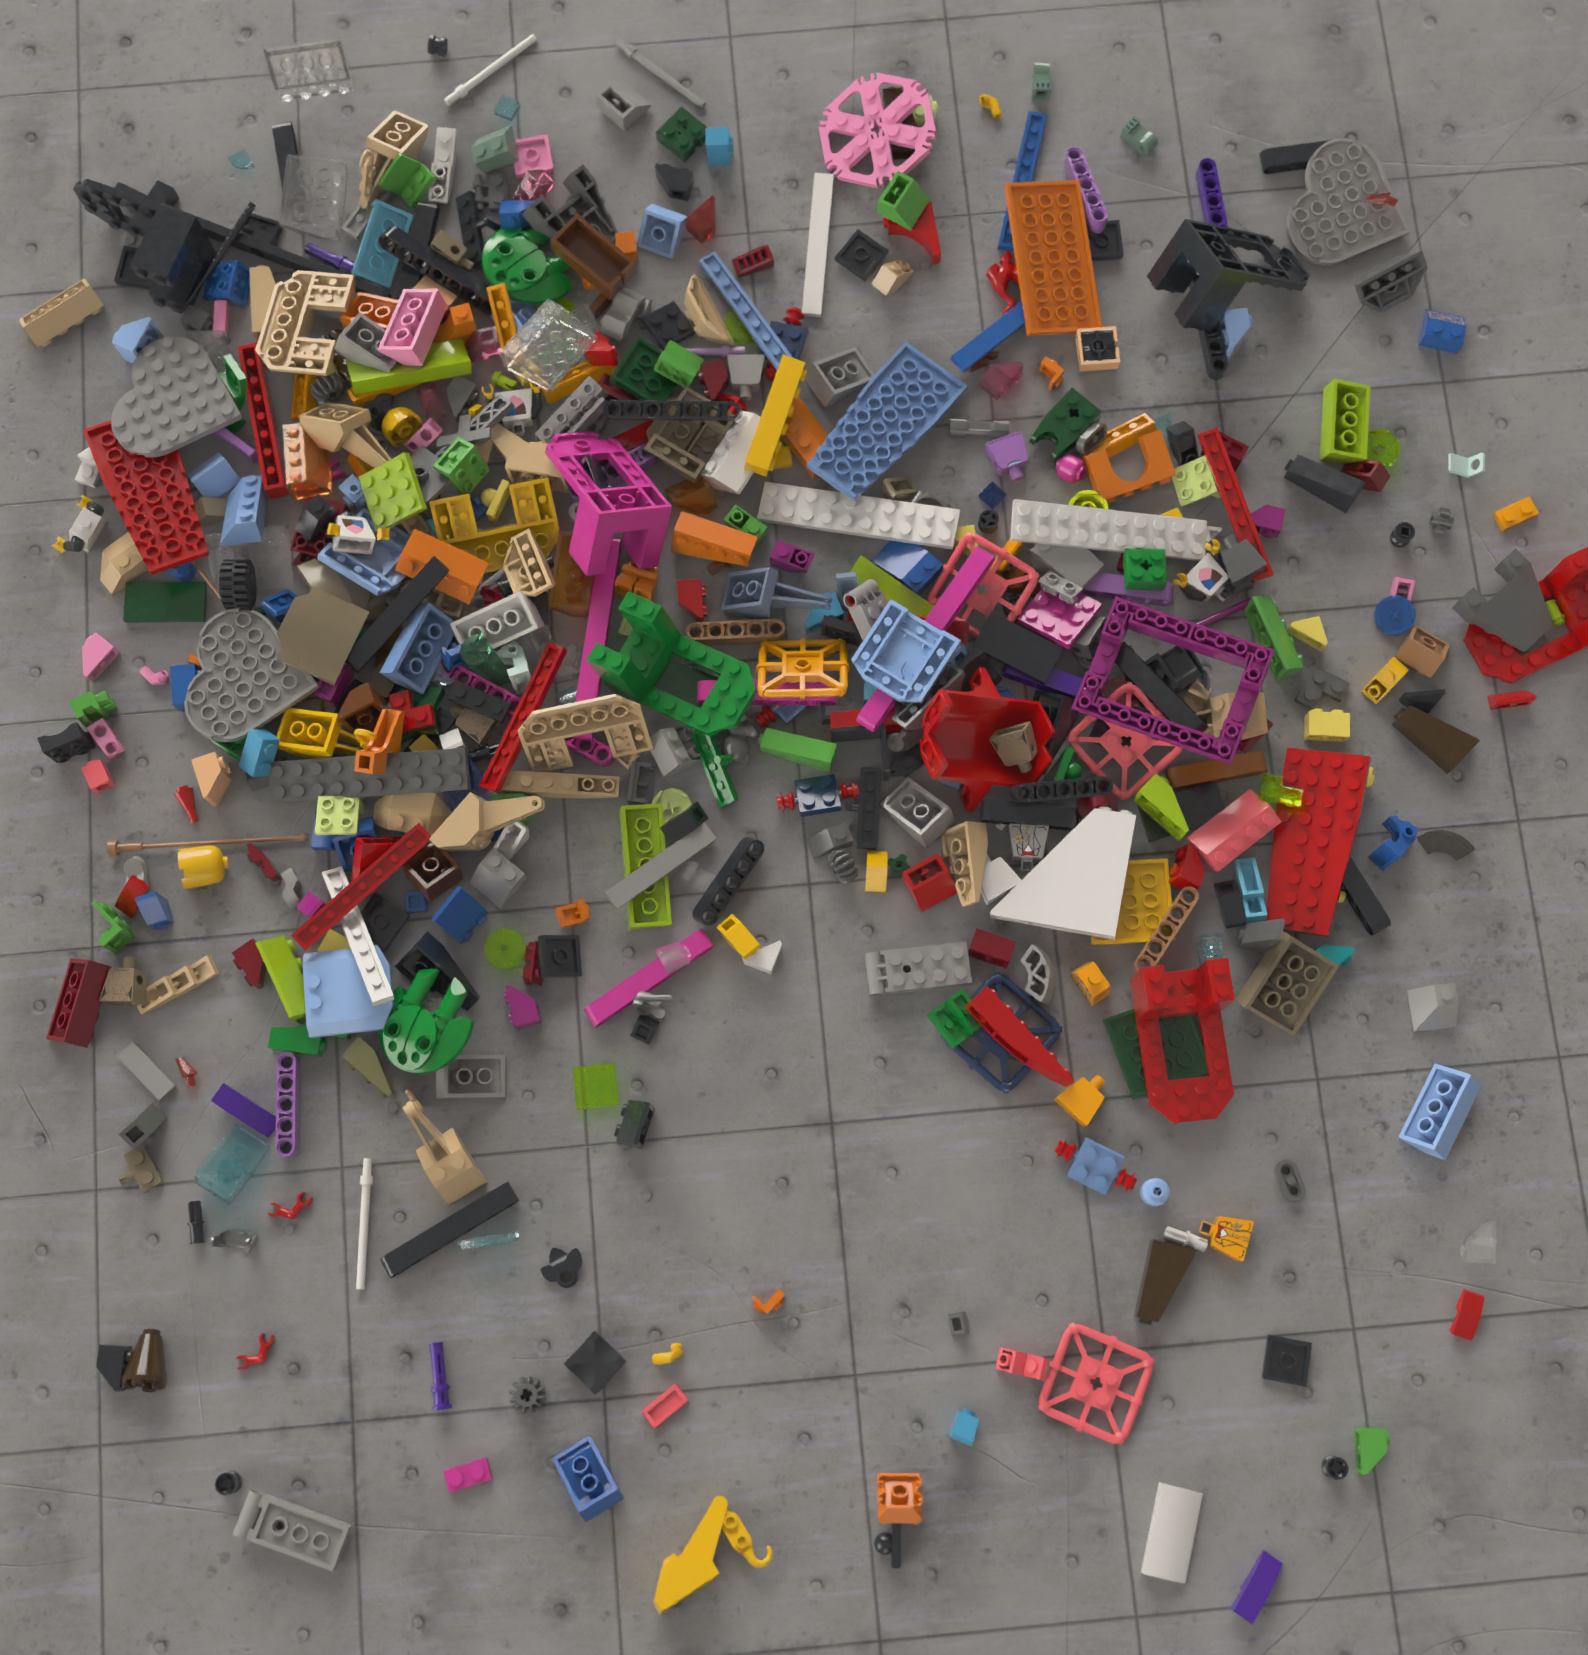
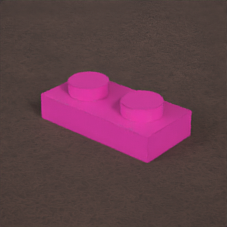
M487 1457L444 1470L449 1493L493 1479Z

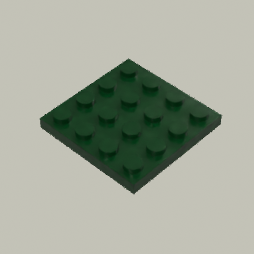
M1134 1009L1103 1019L1132 1100L1147 1095ZM1192 1016L1158 1019L1168 1081L1196 1078L1208 1074L1204 1047Z

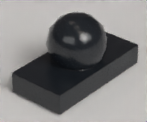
M891 1523V1534L888 1532L878 1534L875 1538L874 1546L876 1551L882 1555L891 1553V1567L898 1569L901 1567V1523Z

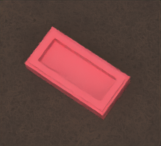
M675 1383L641 1412L655 1429L686 1404L689 1399Z

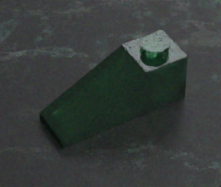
M482 632L464 639L459 654L470 669L498 687L511 682L506 666Z

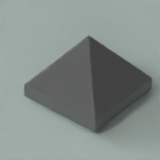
M965 1311L948 1314L952 1336L969 1334V1320Z

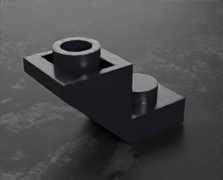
M697 801L692 803L682 813L670 818L660 829L669 843L674 844L697 829L708 819V816Z
M1235 881L1215 883L1214 891L1220 903V916L1225 928L1246 925L1241 896Z

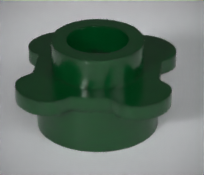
M900 854L897 858L888 859V866L891 867L893 877H899V875H902V872L911 868L907 864L906 855Z

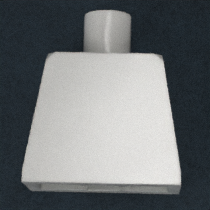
M986 854L981 893L986 905L1009 893L1021 879L1001 857L991 861L988 854Z

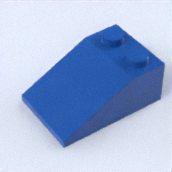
M889 541L871 560L873 564L919 596L941 574L943 563L917 544Z
M458 885L432 917V920L444 932L462 945L464 941H469L473 936L474 928L477 925L480 926L485 921L487 911Z
M591 1435L552 1458L579 1514L586 1522L625 1499Z

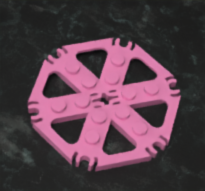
M871 73L870 81L866 82L862 76L860 79L862 84L860 85V81L857 78L825 108L826 111L823 112V115L828 120L819 122L821 125L819 126L825 165L830 172L837 168L833 174L838 180L879 189L878 181L881 187L885 188V180L889 179L891 181L897 170L907 175L929 155L933 146L927 142L929 140H936L935 134L937 135L930 95L925 88L918 92L922 88L919 82L876 73V80L874 74ZM887 83L904 87L903 93L884 110L880 91L881 85ZM858 92L861 94L865 117L840 112L839 107L853 93ZM923 106L926 120L923 127L918 128L900 124L917 107ZM876 123H877L878 127L880 128L879 133H878V134H879V138H878L877 134L875 133L876 128H877V127H876ZM831 132L854 136L838 153L831 152L829 134ZM890 144L915 149V152L901 166L897 167L894 166ZM871 151L874 172L871 175L851 172L850 169Z

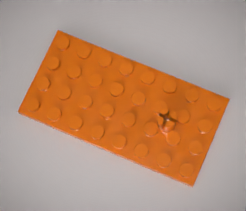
M1080 181L1006 183L1004 189L1027 336L1076 333L1077 329L1102 327Z

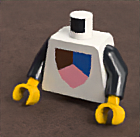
M531 379V388L495 393V397L492 395L494 389L491 384L492 390L490 393H485L482 386V393L487 396V405L499 394L513 403L515 407L499 423L504 424L506 429H513V433L518 437L525 435L524 427L532 426L533 420L538 417L542 409V392L540 391L543 385L542 379H539L538 387L534 386V380ZM502 403L497 409L502 408L505 404Z
M81 495L82 501L77 503V506L83 509L69 531L70 541L57 537V543L52 544V546L61 553L65 550L72 552L84 550L89 552L107 522L106 519L101 517L104 514V508L101 505Z
M344 512L342 515L337 516L336 522L329 523L325 536L330 539L333 538V551L371 554L375 542L382 541L383 539L390 540V529L378 528L375 531L369 526L365 518L354 517L351 512Z
M1212 539L1213 547L1211 544L1206 543L1205 549L1211 551V554L1207 553L1187 575L1177 574L1180 581L1175 579L1172 582L1173 585L1180 586V590L1190 600L1208 602L1215 595L1224 602L1231 595L1223 587L1229 577L1219 550L1221 544L1218 540Z

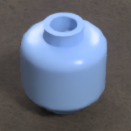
M1160 1178L1148 1179L1140 1188L1141 1199L1149 1206L1163 1205L1170 1196L1169 1186Z

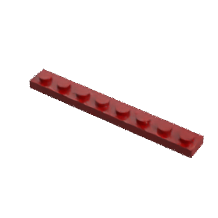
M1218 428L1199 433L1197 437L1238 543L1247 539L1267 562L1266 569L1251 577L1253 583L1273 576L1274 573Z
M547 644L479 785L482 789L500 793L522 747L518 729L533 711L540 710L567 653L565 647Z
M420 823L415 825L291 936L306 951L430 841L431 835Z

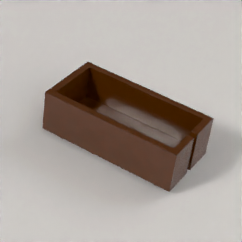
M576 214L551 239L552 252L610 300L622 288V284L625 285L636 274V262L579 214Z

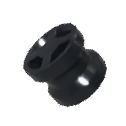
M431 34L428 40V54L433 55L436 53L441 57H445L448 48L447 38H437L436 35Z
M990 509L981 512L978 520L980 531L986 534L994 532L999 521L998 514Z

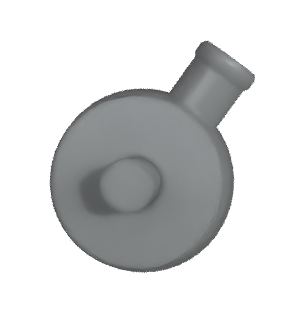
M902 729L900 733H892L888 736L887 746L891 751L899 752L904 749L907 730Z

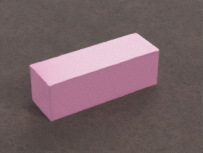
M215 300L212 334L215 339H228L230 305L227 300Z

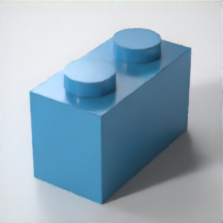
M729 127L705 128L707 165H730V157H734L733 135H729Z
M249 729L239 767L252 777H269L280 739L267 729Z

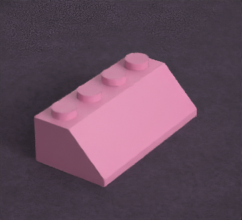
M438 289L403 290L378 347L380 353L405 366L423 365L448 306Z

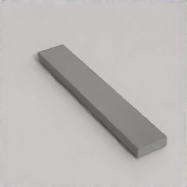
M704 822L697 829L675 842L604 893L613 907L618 910L710 845L717 838Z

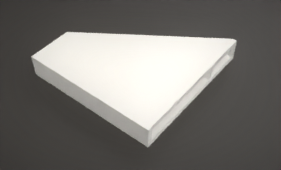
M1108 807L1094 808L991 910V918L1115 940L1136 815H1132V812L1127 810L1114 812Z

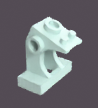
M513 640L510 643L504 644L499 651H493L490 658L494 668L503 665H512L514 667L507 669L516 695L524 693L532 676L523 648Z

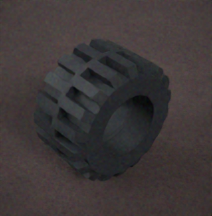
M224 559L220 566L219 592L225 610L234 608L252 610L255 605L257 594L256 573L250 559Z

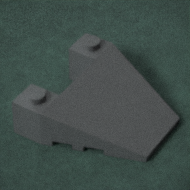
M584 164L569 174L563 181V185L574 198L555 211L542 195L522 214L534 230L551 239L576 214H579L612 243L616 240L615 233H618L611 215L608 214L605 208L604 198L600 196L597 189L596 179Z
M1515 548L1494 569L1507 582L1496 595L1487 601L1473 587L1452 608L1467 623L1475 624L1483 628L1485 632L1492 633L1502 638V641L1525 652L1554 624L1531 563Z

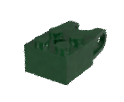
M1072 387L1046 414L1031 436L1029 443L1034 445L1043 439L1053 441L1056 448L1050 460L1055 462L1072 448L1074 449L1077 439L1091 425L1099 422L1102 411Z

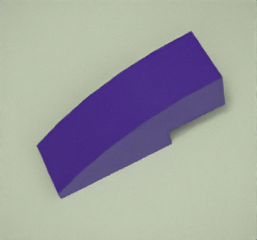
M223 1083L211 1099L213 1103L267 1138L276 1128V1116L228 1084Z
M1263 1550L1241 1585V1591L1230 1609L1253 1625L1275 1584L1283 1563Z

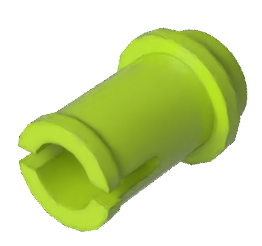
M495 371L491 378L493 385H499L508 391H514L516 389L514 385L517 386L518 383L503 375L502 371Z
M1553 599L1546 602L1554 624L1553 626L1556 627L1565 622V615L1560 612L1556 601Z

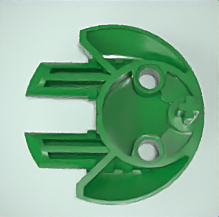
M521 228L500 229L490 237L484 247L482 267L486 278L492 286L506 283L509 298L514 301L526 304H546L564 297L574 287L571 278L563 274L564 271L571 267L557 255L545 258L544 253L538 250V246L551 238L537 232L533 228L522 232Z
M438 969L419 970L408 992L399 986L394 990V1008L383 1030H379L381 1047L386 1057L396 1067L409 1073L427 1074L440 1070L450 1064L465 1048L474 1027V1021L466 1017L455 1018L468 994L466 988L456 977H454L438 1010L435 1009L434 1013H431L423 1008L425 1005L423 1003L440 972Z

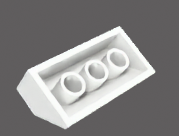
M743 411L742 417L738 421H734L711 459L705 465L700 475L713 489L740 495L754 473L745 470L744 466L761 418L757 414Z
M521 590L450 623V626L459 644H463L467 648L466 659L468 661L544 626V623L536 606Z

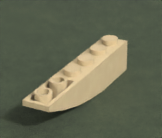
M510 770L500 793L497 794L523 793L526 797L531 795L543 798H618L620 777Z

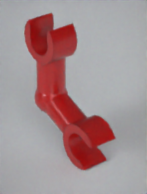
M301 1192L297 1197L298 1202L291 1210L282 1208L280 1204L270 1203L276 1206L278 1210L275 1214H267L271 1217L282 1216L294 1220L305 1206H309L312 1203L313 1198H309L307 1202L303 1203L302 1198L306 1192Z
M262 1333L259 1336L261 1346L258 1355L250 1357L246 1355L237 1356L236 1359L243 1358L245 1360V1365L237 1369L245 1370L250 1365L264 1364L267 1360L269 1346L274 1343L275 1336L271 1335L270 1341L265 1343V1333Z

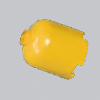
M208 845L178 849L179 870L184 869V878L181 879L184 890L216 884L224 879L225 869L229 868V861L227 856L223 857L222 851L218 847Z

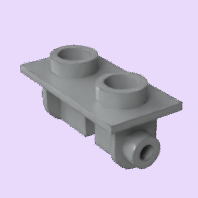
M1050 570L1038 580L1043 591H1047L1054 596L1060 593L1059 598L1069 605L1077 603L1078 597L1076 596L1083 590L1080 586Z

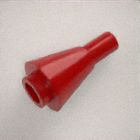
M188 785L177 788V792L173 795L185 812H187L191 824L198 822L193 787L189 788Z

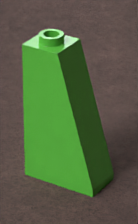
M766 728L765 733H761L758 740L760 752L827 773L831 772L836 757L837 744L775 729Z

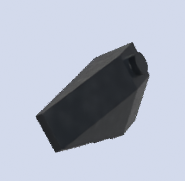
M1036 690L1033 701L1041 703L1055 729L1054 734L1045 745L1053 761L1072 728L1078 711L1071 709L1075 699Z
M428 931L395 966L412 982L419 970H440L430 991L432 993L436 991L444 996L454 977H456L468 992L461 1006L466 1011L481 998L445 947Z

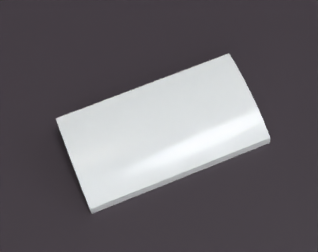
M1159 1482L1141 1568L1143 1574L1185 1584L1203 1493Z

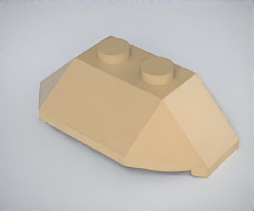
M694 274L691 276L684 304L687 308L685 311L687 317L691 321L693 320L696 325L693 327L696 334L711 342L729 346L735 345L705 285Z
M530 529L512 537L503 568L513 594L522 590L526 596H537L554 587L556 583L546 558Z
M129 532L102 551L100 580L112 595L122 590L126 582L134 581L148 570Z
M433 792L384 795L375 802L373 818L375 824L388 830L409 832L415 825L420 823L432 836L453 811L450 810L437 793Z

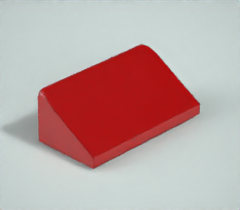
M1527 690L1487 696L1491 710L1530 705L1537 699L1536 695Z

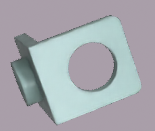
M1450 453L1448 454V471L1465 478L1480 474L1485 471V453H1479L1469 458ZM1479 459V467L1473 470L1474 462Z

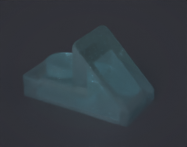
M1221 933L1200 936V942L1196 943L1200 965L1206 960L1223 958V937Z

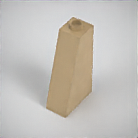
M263 265L250 268L252 333L257 341L274 287L277 284L270 267Z

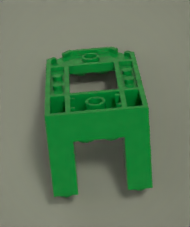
M628 591L618 607L633 628L625 644L618 653L596 643L587 658L588 663L611 691L709 737L727 728L728 730L736 728L757 694L750 666L682 635L661 605ZM673 655L720 676L701 708L654 687Z

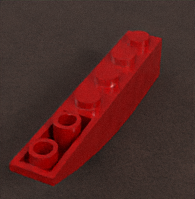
M988 986L985 987L965 1006L982 1027L1022 1063L1064 1087L1069 1086L1075 1081L1072 1078L1071 1072L1060 1065L1057 1057L1052 1052L1047 1051L1040 1038L1028 1030L1027 1024L1014 1015L1012 1008L999 999V995L994 989H990Z

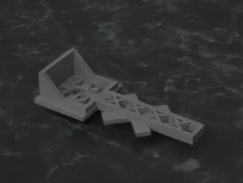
M499 394L476 417L473 418L471 414L460 416L457 434L437 437L436 447L440 450L435 455L422 446L411 456L427 507L426 510L420 513L429 520L433 518L429 502L438 499L439 494L452 482L450 478L434 469V463L457 437L473 445L477 442L491 440V429L515 407L510 400ZM502 403L505 404L502 408L497 409Z

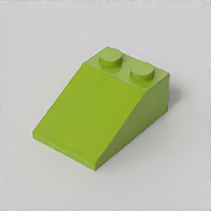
M1155 774L1140 789L1133 801L1179 842L1189 831L1173 789L1169 785V781L1164 776Z

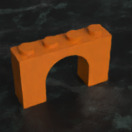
M1161 429L1138 438L1145 467L1141 477L1136 481L1122 480L1114 473L1106 449L1082 458L1085 462L1093 491L1099 493L1098 495L1104 498L1107 504L1116 501L1115 497L1122 495L1123 498L1134 495V490L1140 488L1141 491L1151 489L1154 483L1159 482L1160 485L1171 481V477L1176 475Z

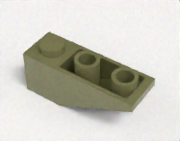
M358 1037L342 1055L346 1059L344 1064L352 1071L355 1069L360 1071L362 1074L359 1077L367 1084L371 1082L377 1086L375 1091L382 1097L388 1096L393 1099L395 1093L379 1052L364 1039Z

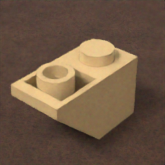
M900 259L883 264L872 285L886 296L893 294L913 274L914 270L910 268L906 261Z

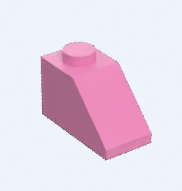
M96 632L86 639L82 647L83 675L91 682H94L120 653Z

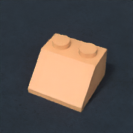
M212 752L191 761L203 798L216 807L220 804L232 781L230 774L233 772L230 763L226 762L223 756L220 757L216 752Z

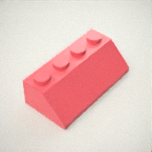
M1248 789L1186 839L1194 845L1198 856L1209 871H1220L1282 821L1266 801L1251 789Z

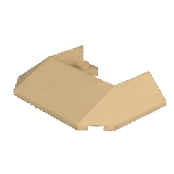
M298 270L286 282L283 283L281 281L275 285L255 351L270 371L327 376L337 371L333 363L336 341L309 338L317 310L347 312L349 304L356 296L355 276Z
M616 694L533 711L518 729V734L532 772H548L572 767L573 759L565 738L602 730L605 731L613 758L653 750L640 704Z

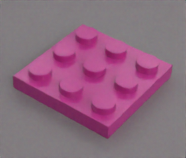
M1041 589L1018 617V624L1069 650L1102 609V603L1079 593L1076 596L1078 597L1077 603L1069 605L1059 598L1060 593L1054 596Z

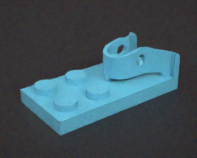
M375 200L371 204L373 208L351 274L389 289L399 259L381 248L378 239L389 226H396L408 233L413 215L380 200Z

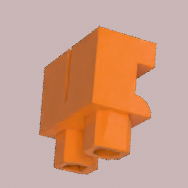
M630 560L627 565L623 564L621 574L615 580L614 594L625 597L627 592L630 591L652 601L657 588L658 568L653 567L643 570L633 560Z

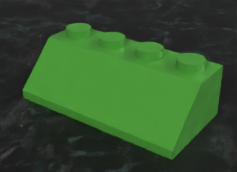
M1270 595L1252 597L1244 612L1259 644L1274 649L1269 666L1276 681L1278 682L1300 673L1304 662L1301 655L1297 654L1293 638L1289 637L1286 631L1287 626L1284 619L1280 618L1278 614L1277 603L1272 601Z

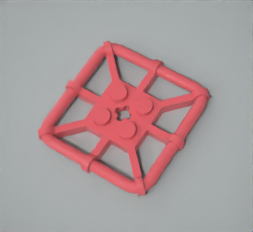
M972 532L966 533V536L961 539L947 564L944 563L942 566L943 570L930 590L926 601L933 606L936 605L940 597L936 598L949 574L957 575L958 571L953 569L967 544L969 543L972 553L976 548L974 543L976 542L999 557L992 569L987 572L979 584L980 586L983 584L987 585V593L979 595V590L976 588L966 602L969 607L962 618L956 617L954 620L966 622L974 608L986 615L987 620L989 614L994 611L999 602L1012 610L1007 620L1014 623L1018 614L1021 615L1023 612V606L1036 587L1038 578H1040L1039 572L1036 573V570L1030 565L1008 553L1009 550L998 547L980 535L972 534ZM1006 560L1028 575L1005 580L997 575L996 572L1002 562ZM1029 581L1015 606L1002 599L1008 586ZM970 625L969 634L977 638L980 630Z
M1127 682V684L1120 686L1107 698L1115 702L1126 693L1125 706L1131 707V695L1133 693L1152 715L1168 720L1164 716L1163 711L1160 708L1158 709L1143 691L1136 685H1133L1132 682ZM1089 715L1072 729L1066 740L1069 742L1070 747L1075 748L1074 752L1090 768L1089 772L1092 775L1108 777L1101 767L1112 757L1122 767L1121 790L1113 783L1111 792L1117 798H1120L1121 801H1126V799L1134 796L1155 774L1160 775L1159 772L1184 750V748L1176 746L1153 767L1143 754L1153 745H1175L1161 740H1153L1149 736L1106 721L1104 722L1110 729L1100 738L1078 737L1086 727L1097 719ZM1123 736L1126 738L1130 736L1132 738L1130 747L1127 745L1123 747L1121 745L1123 742L1121 738ZM1077 742L1100 743L1109 754L1096 764ZM1139 759L1149 771L1126 790L1127 768Z
M1074 1322L1068 1324L1069 1327L1063 1333L1055 1357L1049 1363L1050 1370L1039 1396V1404L1037 1405L1039 1411L1042 1410L1047 1416L1075 1427V1430L1080 1433L1084 1431L1109 1443L1122 1445L1130 1434L1139 1407L1144 1403L1142 1399L1153 1372L1154 1358L1140 1349L1117 1340V1337L1113 1335L1110 1337L1087 1326L1074 1324ZM1079 1333L1107 1345L1101 1361L1087 1355ZM1072 1336L1082 1357L1077 1371L1061 1365ZM1113 1348L1142 1360L1121 1370L1107 1364ZM1145 1367L1134 1397L1118 1390L1123 1375ZM1058 1371L1074 1377L1069 1392L1048 1400ZM1098 1377L1102 1386L1094 1390L1090 1381ZM1115 1396L1132 1402L1121 1432L1110 1410ZM1071 1397L1085 1403L1079 1419L1053 1409L1050 1406ZM1091 1406L1105 1412L1113 1434L1085 1423Z

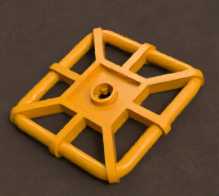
M801 638V640H765L761 642L758 664L756 666L759 696L762 698L800 697V699H805V697L844 696L847 693L848 672L850 670L846 641L841 638L815 640ZM824 647L820 651H806V648ZM781 648H800V651H785ZM837 650L840 651V661H823L824 658ZM770 652L782 659V662H766L767 653ZM838 670L840 672V682L824 674L823 671ZM768 672H782L781 675L766 683V674ZM786 682H800V689L776 688ZM805 682H821L830 688L805 689Z

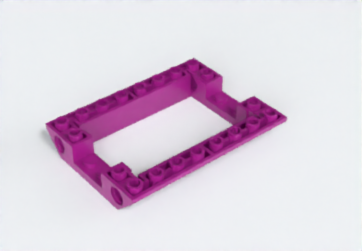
M1115 597L1101 633V641L1089 671H1086L1071 709L1231 765L1267 674L1274 649ZM1128 630L1244 668L1239 687L1227 718L1223 723L1219 739L1101 697Z

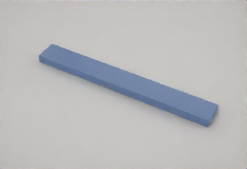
M713 251L698 260L704 272L774 368L778 370L782 356L792 357V355L717 253Z

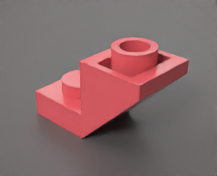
M1000 1347L995 1369L1045 1381L1049 1359Z

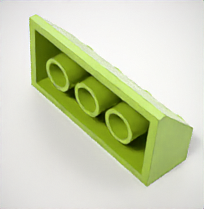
M1333 379L1323 388L1319 461L1345 464L1367 460L1371 386Z
M282 935L256 942V946L289 1018L298 1023L305 1021L303 961L300 957L297 958L294 952L297 950L294 941Z

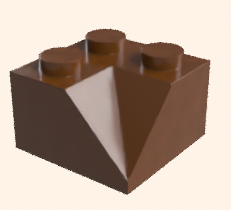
M367 682L349 692L337 718L353 734L356 729L373 731L382 710L390 708L387 701Z
M433 842L422 848L402 865L405 877L429 902L463 879L460 865L446 850L438 848Z

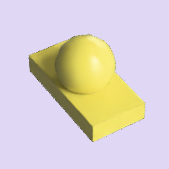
M502 479L497 491L494 488H487L481 493L482 504L489 507L486 512L487 518L493 523L497 522L510 495V483Z

